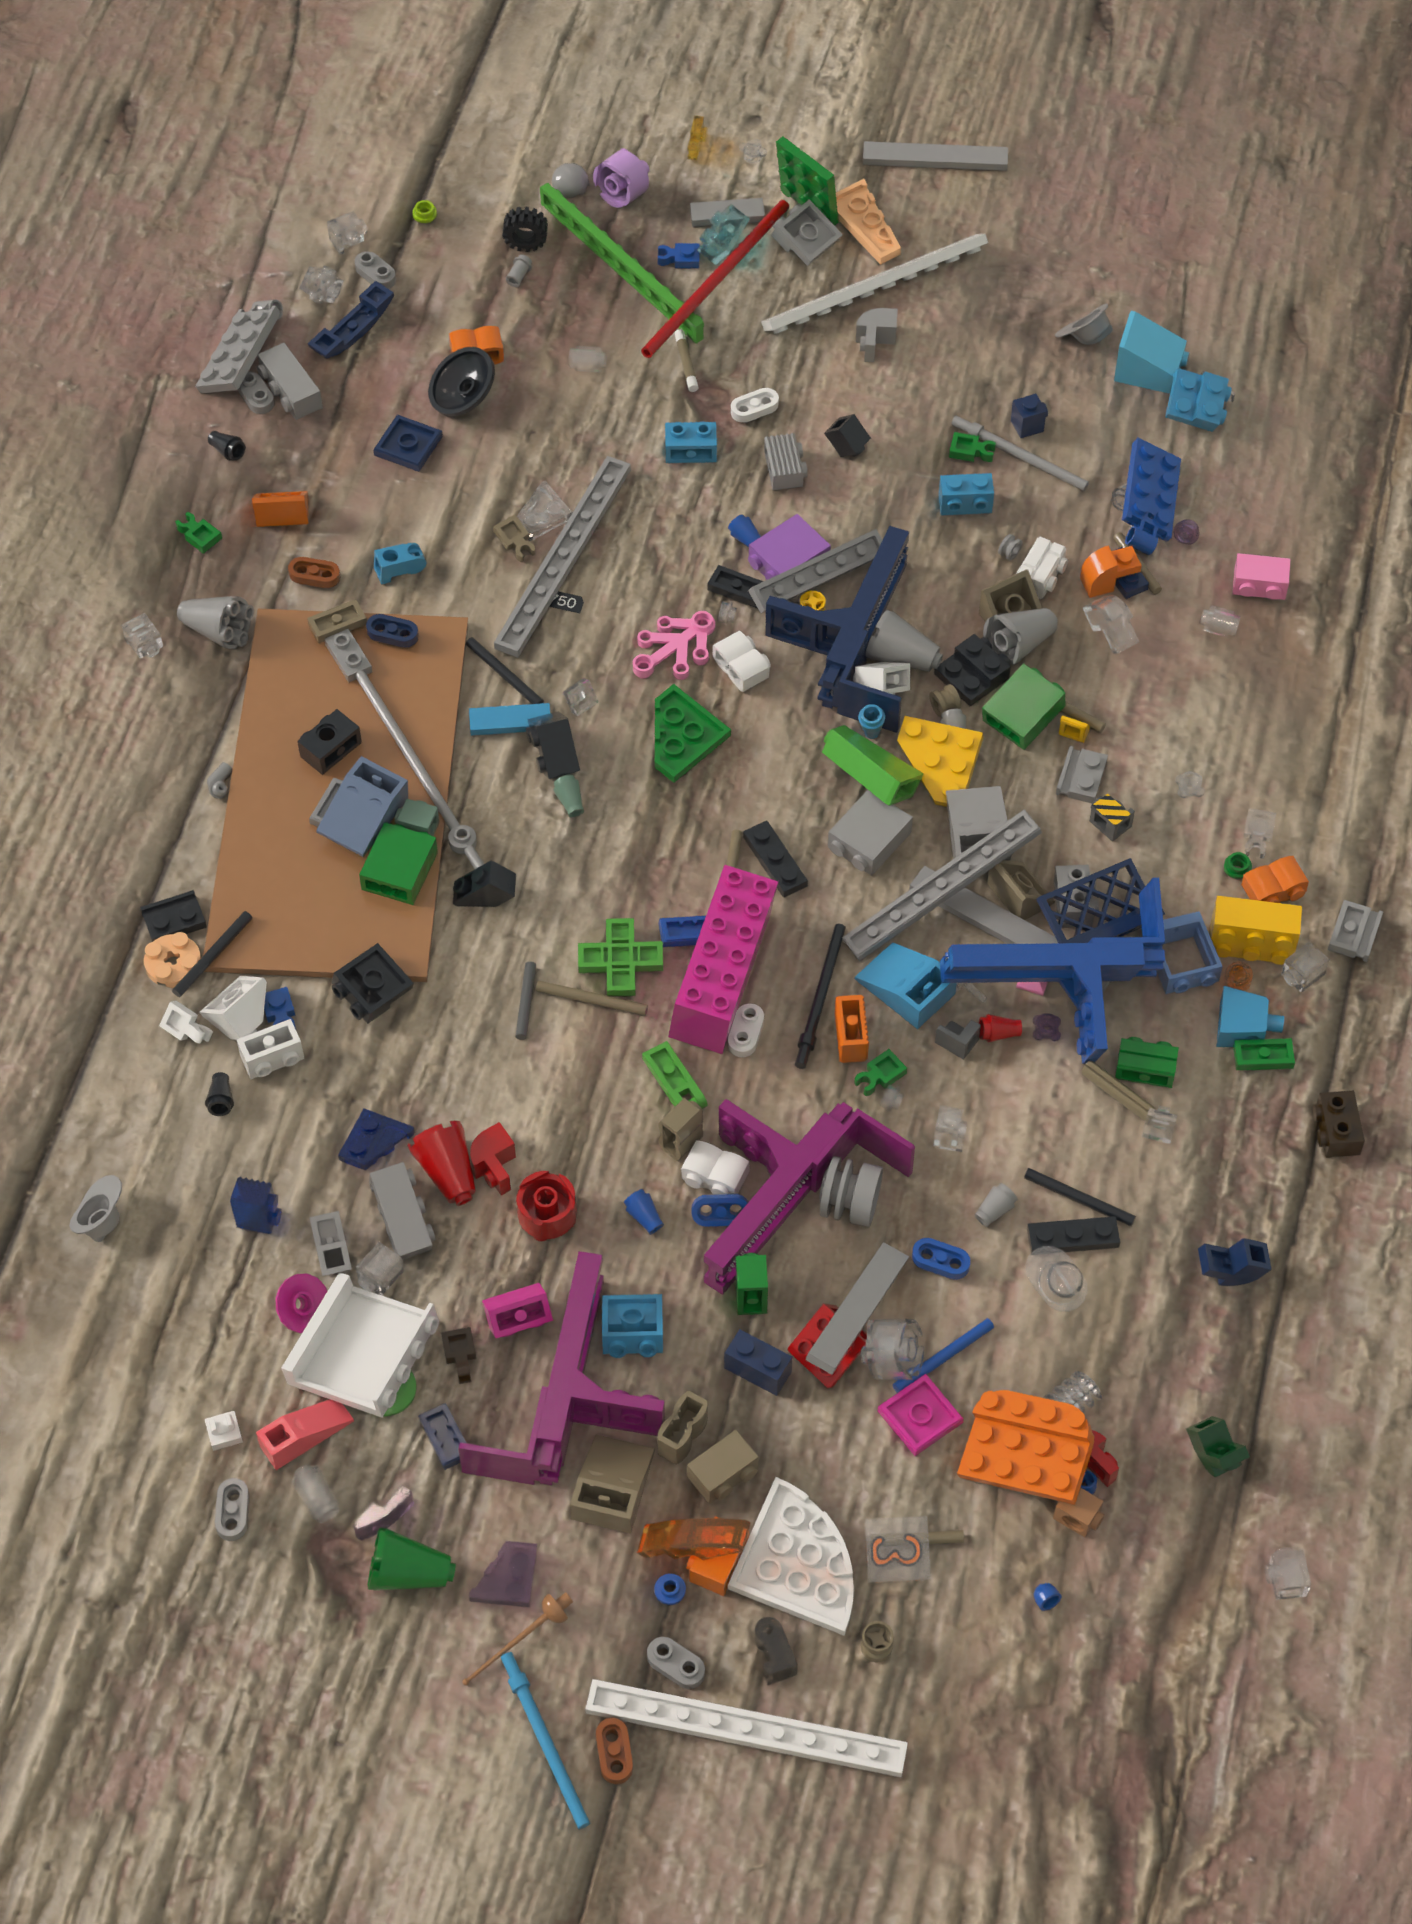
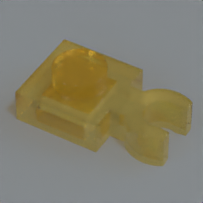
M694 116L690 141L688 143V159L697 160L702 142L707 141L708 127H704V117Z

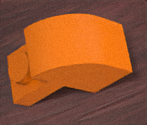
M1105 546L1093 552L1084 561L1080 579L1089 598L1114 592L1116 578L1141 572L1142 565L1132 546L1111 551L1109 546Z

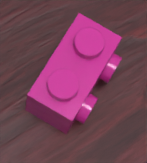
M540 1283L482 1300L489 1328L495 1338L508 1337L518 1331L540 1327L547 1322L553 1321L546 1292Z

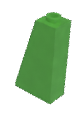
M845 725L831 729L824 738L825 746L822 753L885 804L890 806L914 796L924 773Z

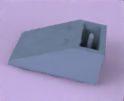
M361 756L346 774L316 833L364 857L375 843L384 822L390 823L395 817L398 808H402L406 798L408 799V780Z

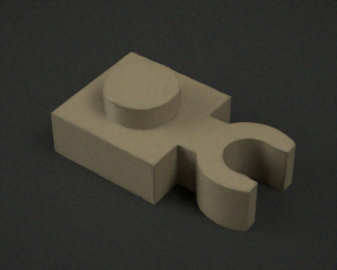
M516 514L493 526V532L506 550L515 548V556L518 561H524V555L521 553L523 550H528L532 556L535 555V546L530 541H526L529 539V532Z

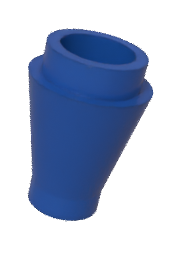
M743 514L734 518L728 526V529L731 531L730 535L747 547L761 537L750 517H745Z
M640 1189L626 1198L624 1201L627 1207L626 1211L650 1235L664 1226L650 1193H645L643 1189Z

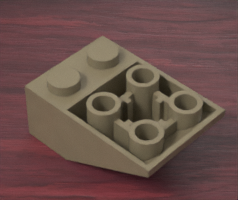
M596 1434L573 1492L570 1503L571 1520L631 1534L655 1448Z

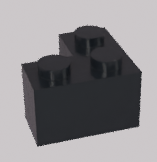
M558 711L527 719L529 727H526L525 731L528 742L532 743L539 750L540 757H536V762L540 773H544L548 779L580 771L569 720L566 716Z

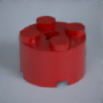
M538 1171L527 1176L522 1181L517 1193L516 1204L518 1220L525 1232L533 1236L535 1240L543 1242L564 1235L575 1225L577 1215L575 1190L568 1178L561 1174H551L549 1171Z

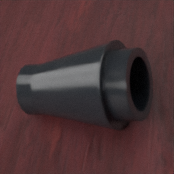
M212 431L208 436V443L229 461L239 460L245 453V443L240 437L218 431Z
M223 1072L213 1074L205 1100L208 1112L214 1116H225L230 1113L234 1106L229 1076Z

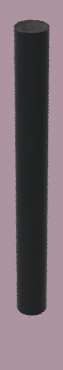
M471 637L467 640L466 646L531 704L544 703L540 696L476 639Z
M244 911L172 989V992L177 997H181L252 920V916L247 911Z
M1028 1168L1025 1173L1024 1179L1108 1217L1116 1216L1117 1221L1132 1227L1136 1216L1031 1168Z

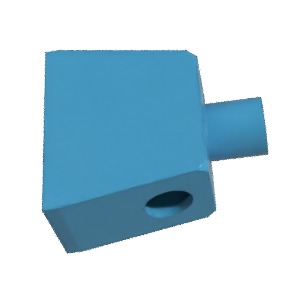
M1224 986L1220 1000L1216 1047H1233L1234 1040L1265 1039L1266 1031L1282 1033L1284 1016L1268 1014L1269 999L1267 997Z

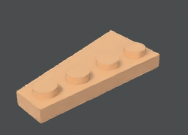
M865 179L836 192L838 220L880 265L901 254V247L890 226H887L884 221V215L875 204V198L869 192Z

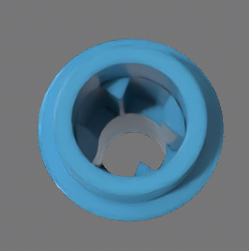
M874 704L862 708L858 715V720L867 738H877L885 721L884 711Z

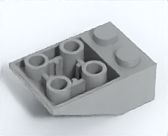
M1001 786L946 790L954 859L1008 820ZM1011 854L1010 856H1008V857H1007L1006 859H1004V860H1010V861H1011V856H1012V854Z

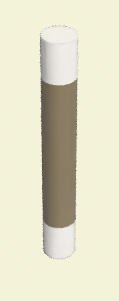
M679 329L674 334L689 391L695 392L698 390V384L685 333Z

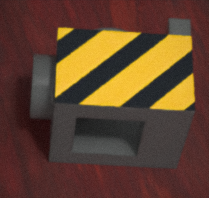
M1106 794L1104 797L1099 796L1092 803L1089 821L1113 842L1132 827L1135 811L1132 808L1126 810L1120 801Z

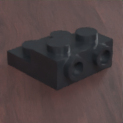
M974 633L955 647L952 656L940 663L937 669L934 668V675L945 685L952 684L957 690L959 697L967 705L972 706L1009 679L1011 664L1005 654L1000 653L998 655L992 650V644L986 637L979 638Z
M378 943L334 972L332 979V990L336 997L340 1000L345 998L351 1004L350 1011L353 1016L358 1020L363 1018L367 1024L390 1009L391 1003L410 991L414 985L411 979Z

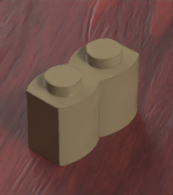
M683 1098L658 1123L661 1133L659 1137L660 1147L676 1161H679L693 1147L696 1140L699 1141L703 1137V1110L696 1102L692 1100L689 1102L686 1098Z
M687 1391L678 1399L673 1415L666 1419L659 1429L657 1436L658 1455L676 1465L687 1457L692 1447V1440L703 1432L708 1421V1401L691 1391Z

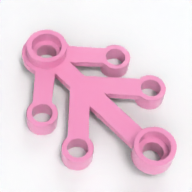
M706 611L696 612L691 619L670 618L668 616L660 617L657 620V630L660 633H651L648 630L639 632L637 636L638 645L645 649L650 648L653 643L666 645L651 656L646 654L637 655L633 659L634 674L642 679L648 678L653 674L656 665L677 651L673 675L678 680L686 679L689 676V665L687 664L688 642L697 636V648L693 651V662L697 665H705L709 660V652L706 649L707 635L715 630V619ZM673 628L686 629L682 633H670ZM683 669V670H685V671H684V672H678L677 670Z

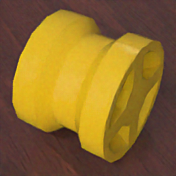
M807 591L801 595L800 605L809 606L818 611H825L826 599L821 592Z

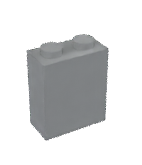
M867 790L829 831L828 848L836 856L844 857L855 868L865 871L872 876L911 834L913 817L894 805L889 806Z

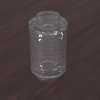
M307 1464L297 1469L291 1482L311 1518L317 1520L318 1523H322L337 1515L339 1512V1501L320 1468Z

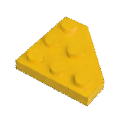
M904 716L897 741L903 753H905L910 761L911 766L924 773L921 782L929 792L935 805L947 807L946 790L968 789L984 736L982 732Z

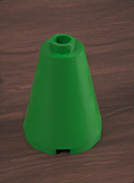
M379 1527L367 1587L369 1590L445 1587L447 1581L453 1582L456 1563L451 1562L450 1555L387 1528Z

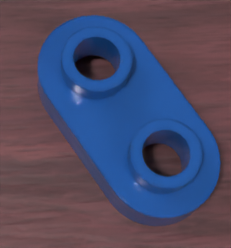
M739 1194L702 1195L696 1198L692 1204V1218L697 1224L705 1227L729 1226L749 1201ZM737 1204L741 1209L738 1212H733L730 1210V1207ZM709 1205L712 1209L710 1212L704 1213L701 1211V1207Z
M922 1238L913 1246V1262L921 1269L955 1280L965 1277L969 1272L970 1256L961 1248L932 1238ZM929 1254L932 1258L925 1259L922 1255ZM958 1264L960 1267L958 1269H954L950 1267V1265Z

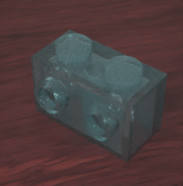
M732 204L722 212L718 210L710 220L712 226L707 228L700 236L699 240L702 242L697 251L717 265L731 252L750 218Z

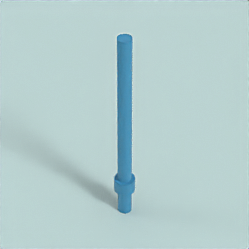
M505 1653L501 1656V1660L509 1675L508 1683L510 1688L519 1697L578 1829H583L590 1825L589 1819L530 1693L529 1680L524 1672L521 1673L513 1653Z

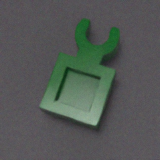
M954 432L949 458L974 462L976 456L985 462H992L996 442L990 440L979 442V436Z
M190 512L185 513L188 523H181L179 520L175 521L177 530L185 535V540L203 554L222 540V534L218 529L204 519L197 523L194 515Z
M888 1049L867 1063L866 1070L868 1072L857 1074L854 1084L858 1086L862 1082H867L869 1085L864 1088V1095L870 1096L875 1092L878 1084L886 1089L906 1075L907 1067Z

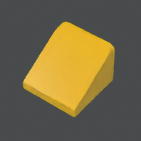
M1062 715L1059 735L1084 743L1090 726Z

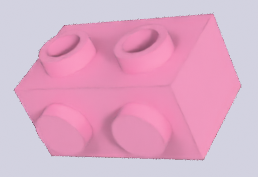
M1238 553L1234 568L1233 594L1245 597L1253 596L1285 600L1289 586L1290 559Z

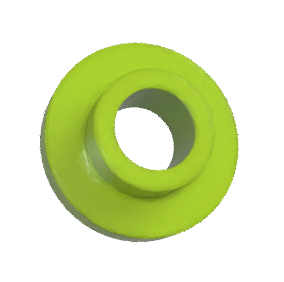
M427 200L417 202L412 211L413 218L420 223L432 222L437 216L436 207Z

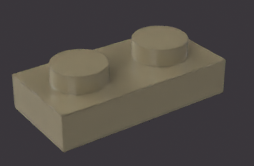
M355 599L308 617L307 621L318 643L325 641V638L343 630L349 629L352 631L366 625L367 618Z

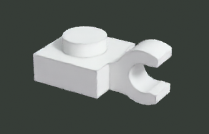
M171 1001L159 1025L179 1040H186L189 1036L199 1044L202 1040L209 1042L213 1034L210 1028L195 1023L198 1015L178 1001Z

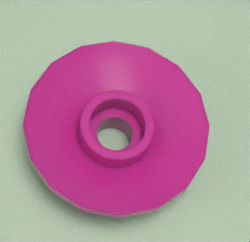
M295 1274L287 1278L279 1287L275 1299L276 1312L280 1321L289 1330L303 1333L328 1292L325 1285L317 1277L310 1274ZM296 1299H299L301 1303L299 1309L296 1307Z

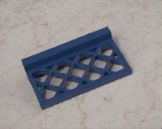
M1129 858L1044 894L1036 900L1058 943H1088L1092 938L1122 937L1142 928L1140 908L1130 905L1129 902L1132 893L1139 895L1144 889L1145 884L1132 859ZM1126 867L1131 877L1129 884L1116 879L1120 869ZM1097 879L1109 883L1106 894L1093 889ZM1114 885L1127 890L1124 902L1111 896ZM1073 889L1086 892L1084 904L1070 899ZM1091 895L1104 900L1102 911L1088 906ZM1054 898L1063 902L1061 914L1052 911L1047 901ZM1109 903L1122 908L1119 918L1106 914ZM1068 905L1082 910L1079 921L1065 916ZM1086 912L1099 917L1097 927L1092 928L1083 924ZM1063 922L1076 927L1074 937L1068 940L1062 931Z

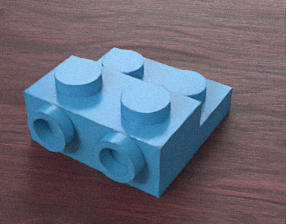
M1178 368L1174 373L1165 418L1213 432L1226 419L1227 410H1224L1223 406L1224 401L1227 402L1232 391V387L1228 386L1229 379L1209 372H1204L1203 375Z
M662 1294L602 1295L603 1354H610L614 1358H621L626 1354L640 1353L643 1357H653L656 1353H663Z

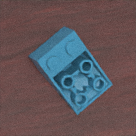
M893 942L854 978L916 1029H919L956 994L957 983H941L939 961Z

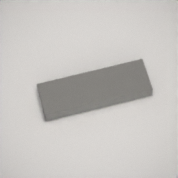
M763 198L690 203L692 227L760 222L765 217Z

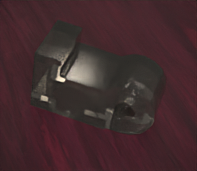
M773 1617L760 1619L755 1626V1644L759 1650L764 1652L767 1662L763 1663V1675L768 1686L796 1676L797 1662L780 1622Z

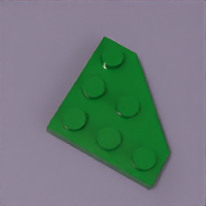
M673 684L655 698V768L675 783L731 736V729Z

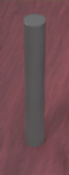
M534 962L525 963L515 1037L519 1040L527 1038L536 972V963Z

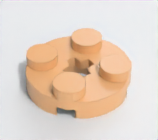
M177 932L162 936L147 944L145 947L144 966L148 977L154 983L158 984L157 982L165 984L166 987L174 988L201 959L198 946L193 940L189 939L185 933ZM170 957H178V959H176L177 963L175 965H172L170 962H165Z

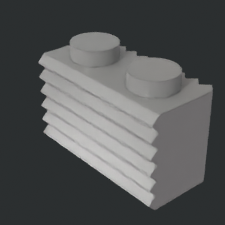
M794 433L790 435H776L775 437L766 436L764 438V455L772 490L803 487V478L807 477L808 473L806 462H801L800 458H803L802 443L796 442Z

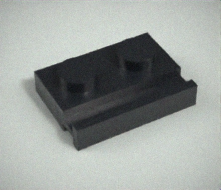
M194 890L140 907L152 942L165 935L177 932L189 934L207 928Z

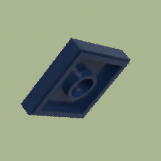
M397 414L373 449L374 456L420 472L442 439V430Z

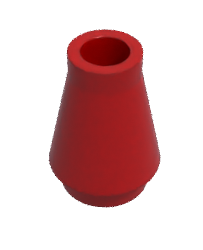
M987 1014L986 1017H980L978 1024L981 1025L979 1038L986 1040L988 1043L1011 1037H1020L1022 1034V1022L1020 1019L1014 1020Z

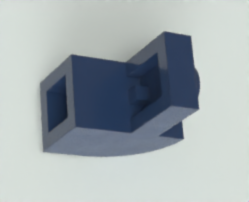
M1243 1238L1230 1248L1206 1243L1198 1248L1202 1275L1218 1278L1220 1286L1247 1284L1261 1278L1272 1270L1267 1243Z

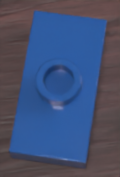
M706 916L660 918L658 924L663 947L696 945Z

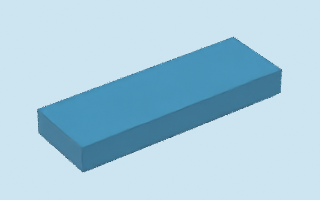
M550 703L469 708L470 734L473 736L526 732L525 728L529 727L527 719L550 714Z

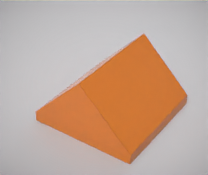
M308 491L256 493L252 498L257 527L308 524Z

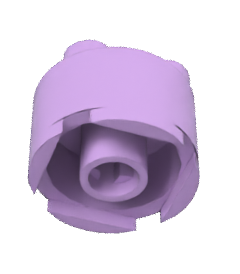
M622 148L594 169L595 186L599 185L602 191L600 195L609 205L621 208L630 204L647 191L649 186V166L644 160H640L633 153Z

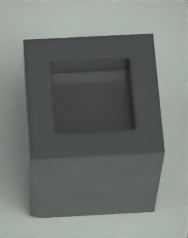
M972 1019L965 1028L953 1021H950L946 1027L939 1025L936 1029L935 1043L964 1060L979 1040L981 1025Z

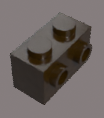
M1354 1090L1319 1093L1317 1103L1313 1104L1312 1114L1314 1122L1319 1123L1320 1130L1317 1133L1319 1147L1324 1148L1325 1157L1360 1155L1365 1139Z

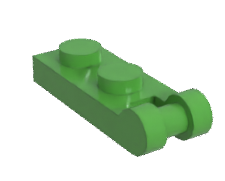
M668 1041L642 1053L643 1061L674 1107L683 1099L682 1096L688 1093L692 1097L688 1100L689 1102L691 1100L696 1102L702 1109L708 1106L705 1096Z

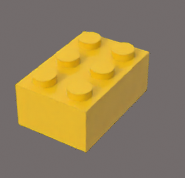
M1217 896L1209 935L1218 957L1244 958L1248 961H1268L1278 965L1292 964L1300 937L1302 906Z

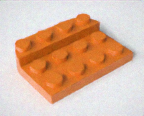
M1008 1390L986 1391L983 1393L972 1412L975 1420L957 1475L962 1479L1075 1505L1094 1445L1092 1428L1084 1413L1068 1403Z

